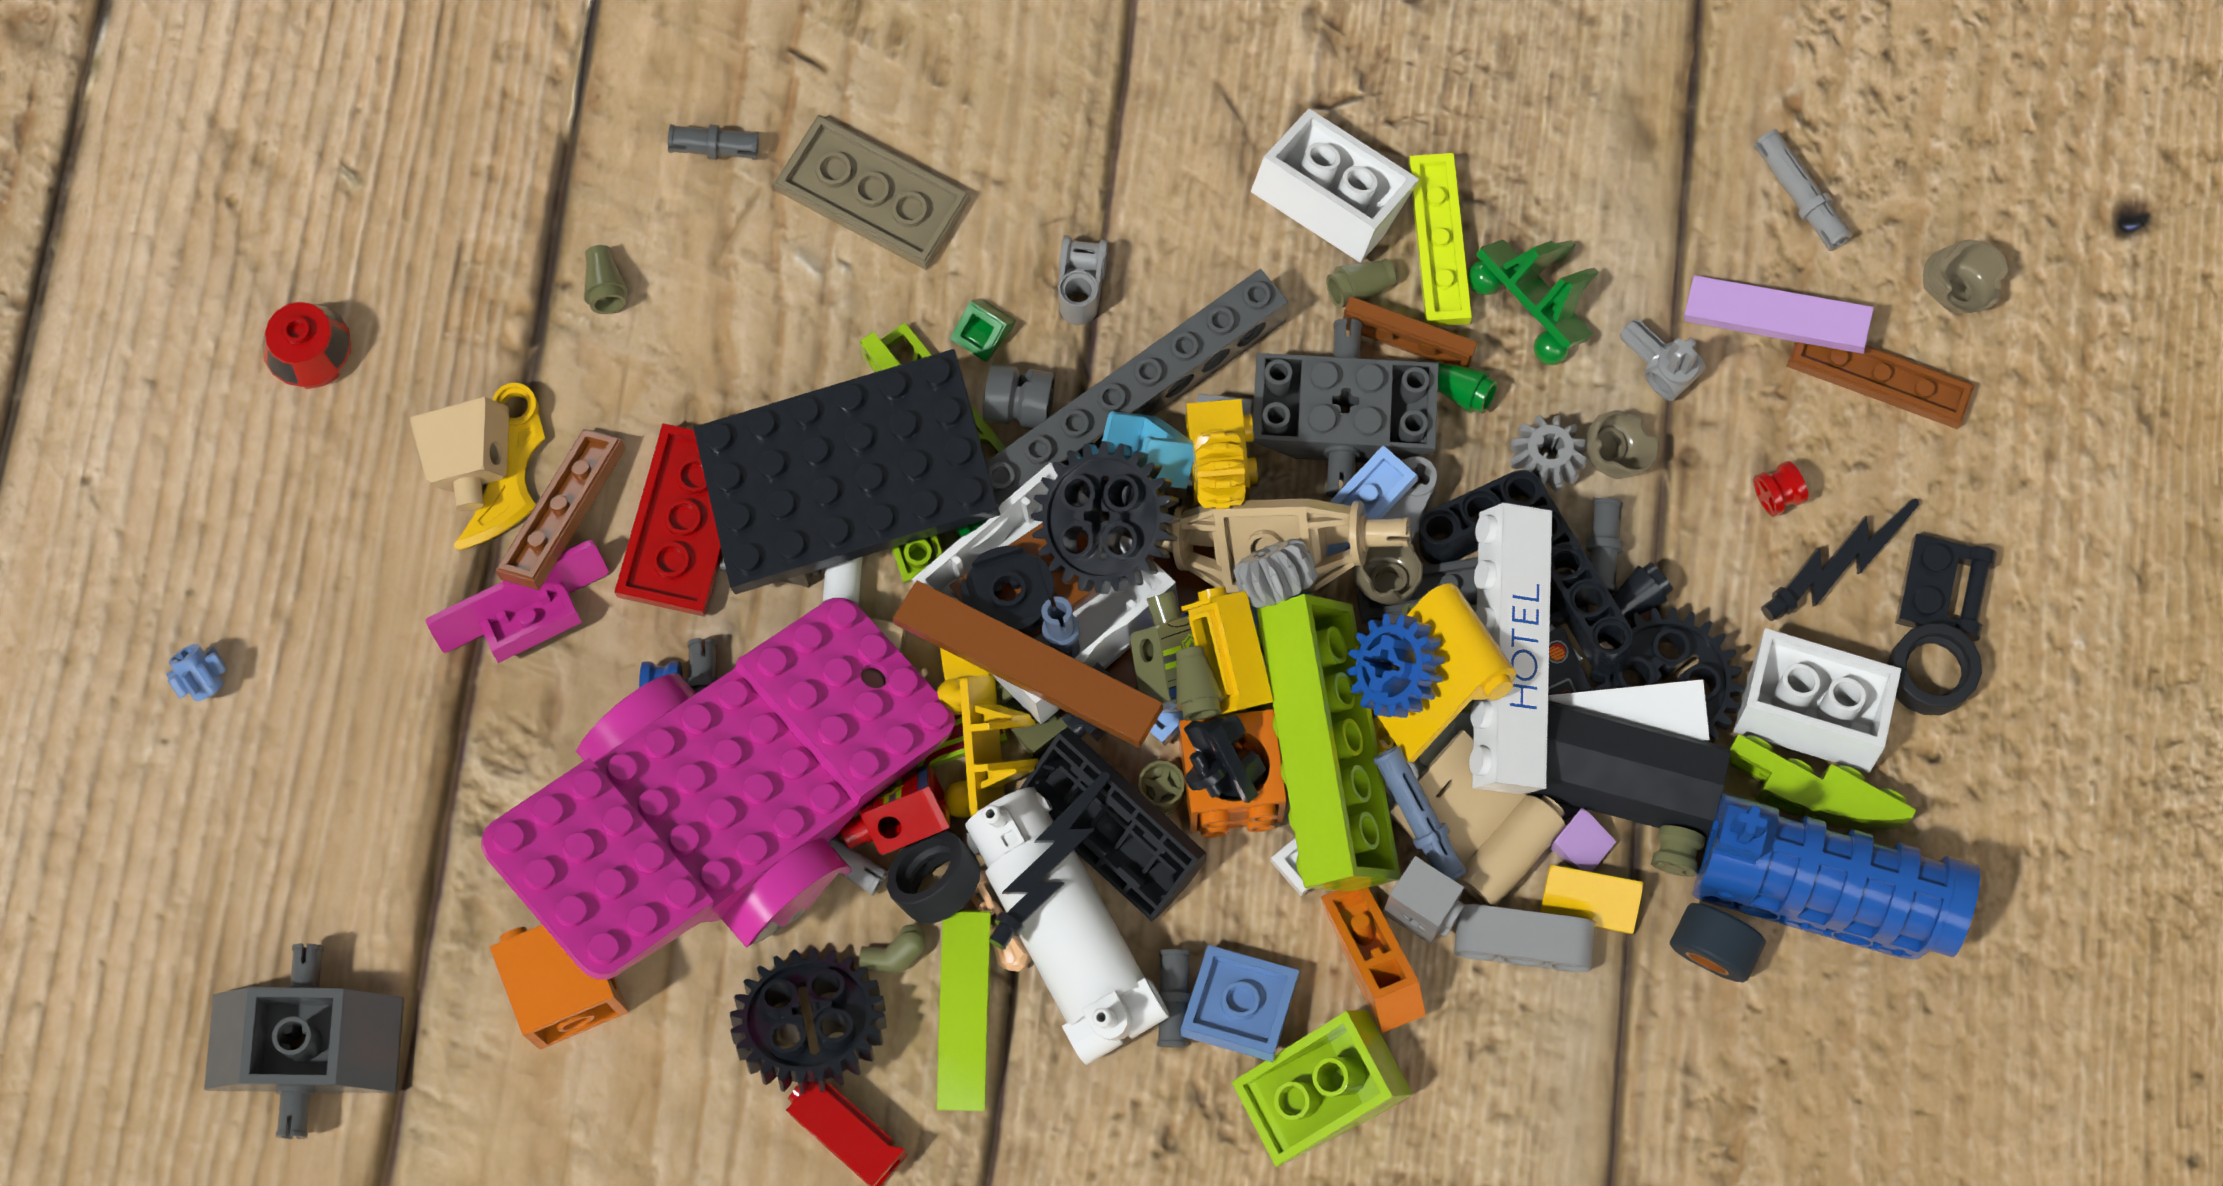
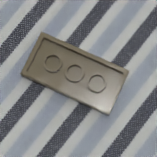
M820 114L817 115L773 184L775 191L925 270L929 267L971 199L970 193Z

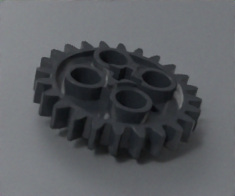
M1102 441L1098 450L1096 445L1086 443L1083 446V456L1078 452L1069 450L1067 452L1069 466L1054 462L1052 466L1058 475L1056 479L1045 477L1041 479L1042 483L1049 489L1047 495H1034V499L1044 505L1043 511L1031 514V519L1043 522V528L1032 534L1033 538L1043 539L1047 542L1038 552L1039 556H1054L1055 558L1048 569L1051 572L1057 573L1064 571L1062 582L1075 584L1078 581V590L1091 592L1093 587H1095L1096 593L1109 594L1112 586L1115 592L1124 593L1127 592V580L1132 585H1143L1141 571L1157 574L1159 571L1153 559L1155 557L1169 559V553L1162 547L1163 542L1177 541L1178 538L1173 533L1167 531L1169 524L1180 522V517L1168 514V508L1178 503V498L1165 496L1164 494L1172 485V480L1166 478L1156 479L1162 466L1154 462L1146 465L1148 454L1137 450L1132 455V446L1120 443L1116 449L1114 443ZM1108 476L1109 481L1105 485L1104 478ZM1087 483L1090 487V497L1084 505H1081L1078 497L1079 490ZM1131 483L1134 488V497L1130 504L1125 506L1122 502V492L1125 486ZM1109 513V521L1101 523V515ZM1083 530H1086L1089 539L1088 545L1084 551L1080 552L1077 548V538ZM1129 530L1132 535V545L1127 552L1123 553L1120 547V540L1124 532ZM1105 551L1106 554H1107V556H1106V558L1103 560V559L1101 558V555H1102L1103 552Z
M1652 608L1649 613L1648 622H1645L1638 613H1634L1631 618L1633 637L1630 661L1627 667L1615 674H1604L1593 669L1590 679L1602 683V685L1593 688L1592 691L1632 687L1624 681L1622 673L1627 670H1634L1643 676L1645 685H1654L1658 683L1660 678L1663 680L1668 679L1691 657L1698 658L1699 662L1680 674L1676 682L1688 681L1691 678L1698 677L1708 683L1710 693L1705 695L1710 740L1707 741L1714 743L1719 737L1715 726L1727 730L1732 721L1725 713L1736 714L1740 708V704L1730 697L1740 696L1744 686L1731 682V680L1739 677L1743 669L1742 667L1728 665L1737 652L1735 649L1721 650L1720 646L1726 638L1724 633L1714 638L1708 635L1712 625L1711 621H1707L1698 628L1694 626V612H1690L1683 622L1678 620L1676 608H1671L1666 619H1661L1658 610ZM1614 641L1602 642L1605 649L1615 650L1621 647ZM1666 642L1673 644L1677 647L1680 657L1672 660L1665 658L1660 654L1658 644Z
M812 948L808 959H801L800 954L795 949L792 950L791 962L785 964L776 955L773 957L775 969L769 971L759 965L757 967L759 981L751 979L743 981L746 994H736L734 996L737 1010L730 1012L733 1026L730 1032L733 1044H736L735 1047L739 1060H746L750 1074L760 1071L762 1082L765 1085H768L778 1077L782 1092H785L792 1082L798 1083L800 1094H805L809 1082H816L820 1092H825L826 1079L833 1078L840 1086L844 1085L843 1072L849 1070L853 1074L860 1075L861 1070L858 1060L862 1059L873 1062L872 1046H882L883 1044L881 1030L887 1028L885 1013H883L886 1011L884 997L880 995L877 980L870 981L868 968L864 966L855 970L854 960L851 956L838 964L835 950H831L825 959H819L817 949ZM801 986L807 988L819 1045V1052L814 1055L810 1053L798 995V988ZM828 992L835 993L830 997H820L821 995ZM779 1003H788L786 1006H783L781 1008L774 1007L776 1004ZM836 1032L844 1033L842 1036L837 1038L828 1037L829 1035ZM787 1043H797L791 1048H781Z

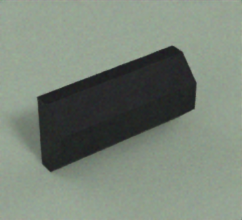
M1548 700L1546 789L1528 794L1539 797L1545 795L1554 801L1583 807L1584 809L1660 828L1663 825L1687 828L1702 834L1706 840L1715 820L1725 785L1731 751L1728 747Z
M1069 727L1057 734L1034 767L1035 771L1030 773L1020 788L1034 787L1039 794L1045 797L1052 806V810L1048 813L1054 822L1102 772H1109L1110 779L1070 828H1095L1094 832L1075 849V852L1151 922L1189 885L1206 862L1207 853Z

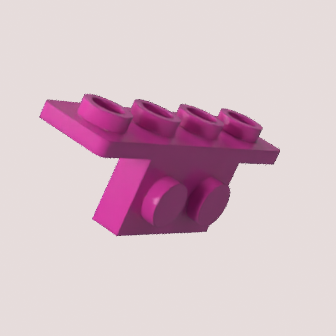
M587 540L561 554L539 591L502 581L428 617L425 621L443 653H447L484 635L496 661L500 663L582 623L569 593L606 576L609 570L594 541Z

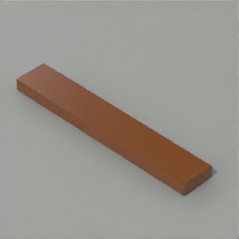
M916 580L893 616L896 626L1138 748L1142 746L1163 711L1162 702Z

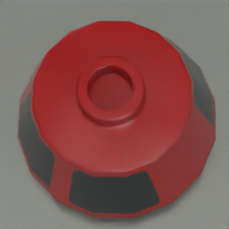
M305 302L286 304L276 310L268 320L262 343L264 362L271 373L286 384L304 387L305 389L325 386L339 377L340 374L338 372L346 363L348 355L351 353L349 328L342 317L327 306Z

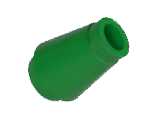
M1439 360L1435 362L1439 363L1438 392L1470 414L1474 411L1484 414L1494 399L1498 381L1490 378V373L1487 371L1444 363Z

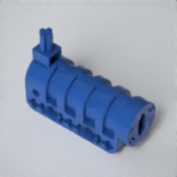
M1723 793L1715 820L1710 829L1702 865L1697 872L1692 896L1709 904L1899 958L1919 959L1929 951L1955 957L1963 945L1973 918L1980 886V867L1977 864L1945 856L1940 861L1922 857L1919 848L1903 843H1898L1893 848L1873 843V835L1853 829L1847 835L1827 830L1825 821L1805 816L1800 822L1779 816V809L1776 807Z

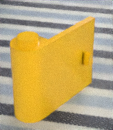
M1453 583L1443 584L1429 591L1407 614L1408 616L1416 617L1419 623L1429 624L1431 629L1428 636L1439 638L1441 641L1440 645L1434 650V654L1445 657V662L1437 665L1435 668V673L1440 674L1443 680L1437 683L1432 682L1430 686L1435 694V698L1433 700L1421 698L1423 711L1420 713L1409 711L1407 718L1378 716L1396 745L1401 746L1402 753L1408 762H1415L1472 699L1495 701L1507 695L1513 688L1512 682L1517 674L1461 591Z

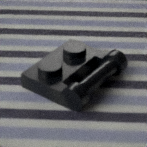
M1916 533L1911 542L1895 624L1916 628L1926 623H1945L1960 629L1973 642L1979 641L1983 626L1979 623L1988 572L1989 569L1995 566L1997 552L1988 547H1970ZM1959 563L1971 567L1960 619L1947 617Z

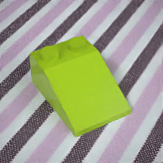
M1349 1010L1343 1012L1275 1054L1273 1062L1264 1061L1231 1082L1275 1167H1280L1375 1118L1413 1095L1368 1010Z

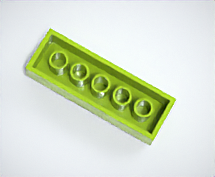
M1302 594L1272 606L1266 605L1262 608H1257L1259 620L1257 635L1264 649L1266 673L1274 701L1273 729L1280 744L1282 755L1281 776L1287 785L1290 803L1288 817L1290 826L1295 832L1298 850L1296 865L1298 873L1303 879L1304 888L1356 891L1400 880L1401 876L1384 780L1378 766L1373 762V758L1379 755L1372 712L1370 708H1364L1360 705L1364 695L1355 694L1351 691L1352 686L1358 681L1357 676L1347 675V669L1356 666V659L1348 655L1349 651L1360 649V644L1356 637L1358 633L1353 605Z

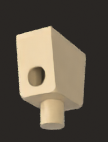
M481 397L410 417L412 431L427 482L437 488L454 492L457 510L473 511L484 507L482 484L501 480L507 474L508 406L490 398Z

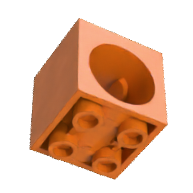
M1274 709L1234 714L1239 717L1246 730L1245 735L1232 745L1236 753L1243 749L1253 750L1260 756L1266 768L1264 772L1266 782L1264 785L1260 783L1257 786L1256 791L1258 795L1249 803H1245L1243 800L1227 801L1218 796L1211 798L1206 789L1192 790L1189 788L1185 776L1194 767L1189 757L1196 751L1184 728L1192 721L1179 720L1178 744L1182 773L1185 780L1184 788L1190 833L1200 832L1203 838H1215L1229 834V828L1247 826L1248 832H1264L1274 829L1275 823L1283 822L1286 795L1280 769L1281 759L1278 738L1273 729ZM1217 716L1197 721L1209 722Z
M543 925L527 930V927L509 930L499 937L501 942L489 946L522 1035L540 1050L629 1013L616 978L595 979L585 974Z

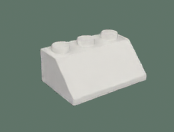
M1308 109L1263 157L1251 192L1361 263L1383 238L1414 190L1419 178L1313 110Z
M1765 628L1742 693L1733 732L1745 736H1756L1768 743L1870 773L1885 748L1901 668Z

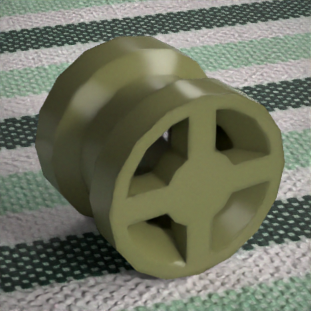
M1660 826L1657 836L1660 841V848L1653 853L1651 865L1661 871L1674 875L1696 876L1699 867L1696 855L1698 851L1703 849L1705 837L1696 831L1679 826Z

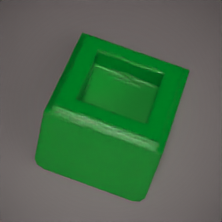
M983 299L971 300L949 339L983 361L988 362L1010 333L1016 320Z

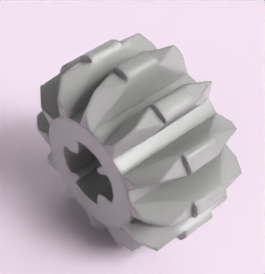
M1539 415L1535 417L1533 427L1525 423L1522 424L1518 430L1520 438L1512 439L1509 448L1515 455L1511 457L1510 466L1514 469H1523L1534 473L1543 485L1549 482L1551 488L1557 493L1562 489L1563 480L1571 484L1577 481L1579 476L1577 470L1584 469L1587 458L1581 454L1585 450L1587 443L1585 439L1573 438L1578 429L1576 424L1569 425L1563 429L1560 427L1562 422L1560 415L1554 416L1551 425H1547L1545 419ZM1541 449H1550L1549 455L1554 451L1556 453L1555 459L1546 458L1548 453L1542 456L1540 454Z
M1288 539L1284 542L1278 541L1273 545L1265 546L1263 549L1252 552L1250 556L1241 559L1233 570L1239 592L1246 591L1249 604L1256 608H1262L1266 605L1272 606L1278 602L1286 601L1292 596L1299 595L1302 590L1310 588L1318 576L1311 552L1307 551L1303 541L1297 539Z

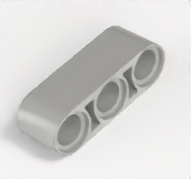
M1465 904L1457 919L1454 954L1463 958L1569 972H1589L1592 970L1596 923L1580 917Z

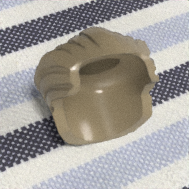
M1963 240L1938 250L1929 256L1923 270V287L1928 294L1951 313L1964 314L1991 308L2000 299L2001 280L2008 273L2007 262L2004 254L1998 248L1982 241Z

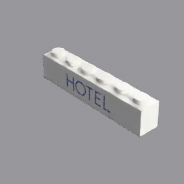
M1501 503L1479 512V520L1475 529L1476 539L1479 542L1478 565L1474 573V582L1477 587V610L1475 613L1510 661L1517 674L1512 682L1513 688L1501 699L1490 701L1489 699L1474 700L1470 716L1474 727L1473 750L1469 760L1470 771L1473 774L1472 788L1514 794H1526L1546 789L1551 510Z

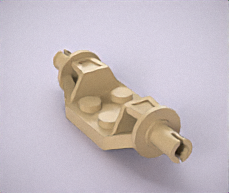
M1309 498L1244 500L1241 505L1230 506V509L1215 510V508L1199 506L1189 510L1186 506H1178L1175 509L1174 515L1180 517V522L1168 525L1167 531L1178 537L1177 541H1164L1162 547L1168 553H1173L1175 564L1180 571L1189 570L1215 588L1225 586L1227 593L1239 592V589L1236 585L1237 579L1233 570L1241 559L1278 541L1284 542L1288 539H1297L1303 541L1307 551L1311 552L1318 575L1311 587L1302 591H1317L1352 567L1364 566L1369 547H1410L1411 528H1407V526H1410L1409 517L1368 519L1362 501H1353L1352 505L1349 506ZM1343 542L1350 544V549L1327 557L1328 545ZM1193 545L1214 547L1216 560L1194 553Z

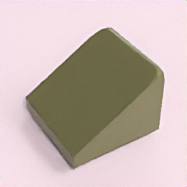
M1026 709L1022 711L1024 713L1030 714ZM1057 711L1042 725L1035 719L1036 726L1009 729L1032 759H1036L1046 752L1057 734L1069 726L1061 719L1062 716Z

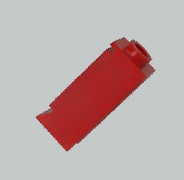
M809 1082L805 1094H800L797 1085L789 1095L788 1100L792 1103L786 1109L789 1115L869 1186H882L908 1156L905 1149L893 1146L895 1144L893 1139L830 1083L826 1084L825 1092H820L816 1082Z

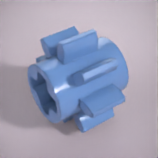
M191 644L178 651L169 660V665L173 670L166 673L167 681L180 699L189 693L194 701H201L215 694L224 685L220 675L225 673L227 669L224 666L225 662L213 646L204 652L199 644Z

